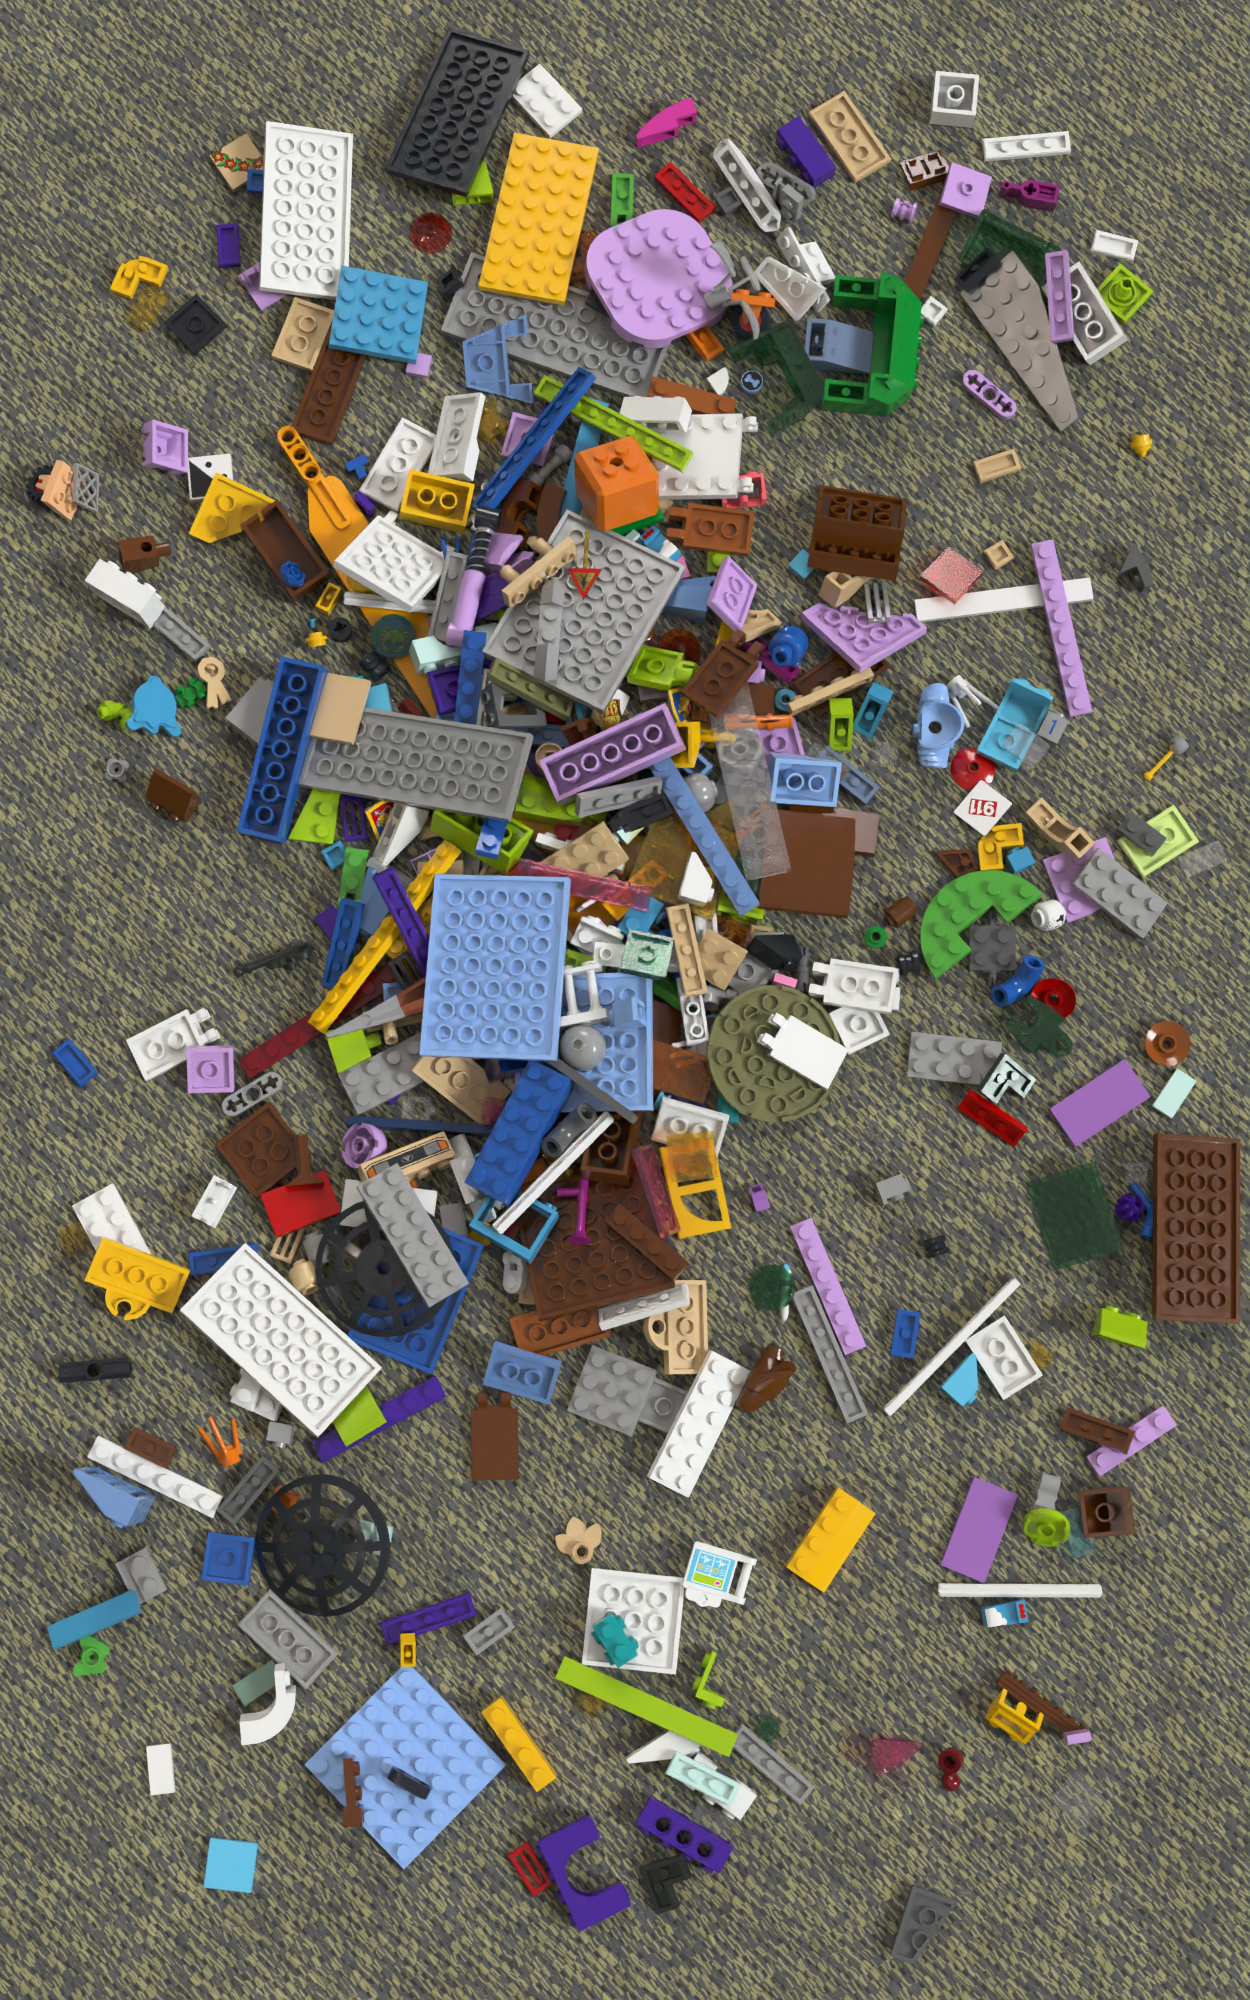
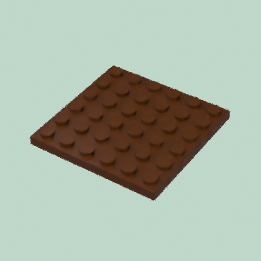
M644 1155L634 1157L629 1185L588 1180L585 1233L587 1238L592 1240L590 1244L575 1245L567 1241L569 1237L573 1236L576 1229L577 1196L557 1197V1187L578 1188V1181L583 1179L581 1171L559 1176L536 1199L542 1204L548 1202L556 1207V1212L559 1215V1219L531 1265L526 1263L540 1322L675 1288V1282L604 1222V1219L620 1203L665 1242ZM532 1183L522 1185L520 1191L524 1192ZM527 1208L517 1218L522 1245L530 1249L547 1221V1218L530 1208Z

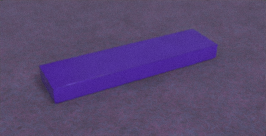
M470 1592L380 1622V1626L388 1646L400 1642V1634L415 1633V1636L476 1616L477 1613Z

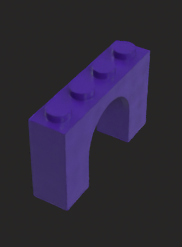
M590 1813L539 1838V1845L536 1846L541 1860L546 1859L549 1865L546 1871L551 1882L556 1881L560 1889L557 1891V1895L562 1905L567 1904L570 1910L567 1914L572 1927L577 1926L579 1932L632 1906L630 1897L621 1879L601 1890L587 1893L573 1887L566 1876L565 1866L569 1857L576 1850L600 1839L599 1831Z

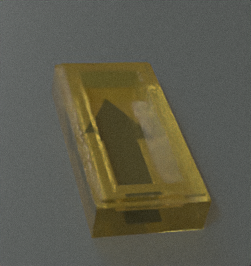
M151 284L127 316V321L145 332L170 296Z

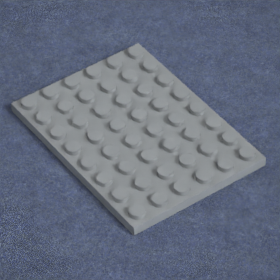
M566 509L547 543L554 548L569 536L575 541L577 555L571 562L561 567L554 576H550L538 589L529 593L521 603L516 604L511 609L507 608L482 653L491 660L497 657L514 666L534 681L604 714L683 576L686 566L616 532L598 530L593 521ZM539 555L535 563L538 560H540L543 556ZM568 568L601 569L584 599H582ZM573 572L584 593L595 573ZM586 574H587V577H586V580H585L586 584L584 585V588H583V586L581 585L582 577L585 578V576H586ZM556 577L565 586L557 679L542 681L534 678L542 585Z

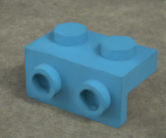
M640 891L617 928L621 930L622 934L634 940L636 945L641 946L643 942L647 944L653 935L652 927L655 923L659 924L665 915V912H663L664 904L645 892Z

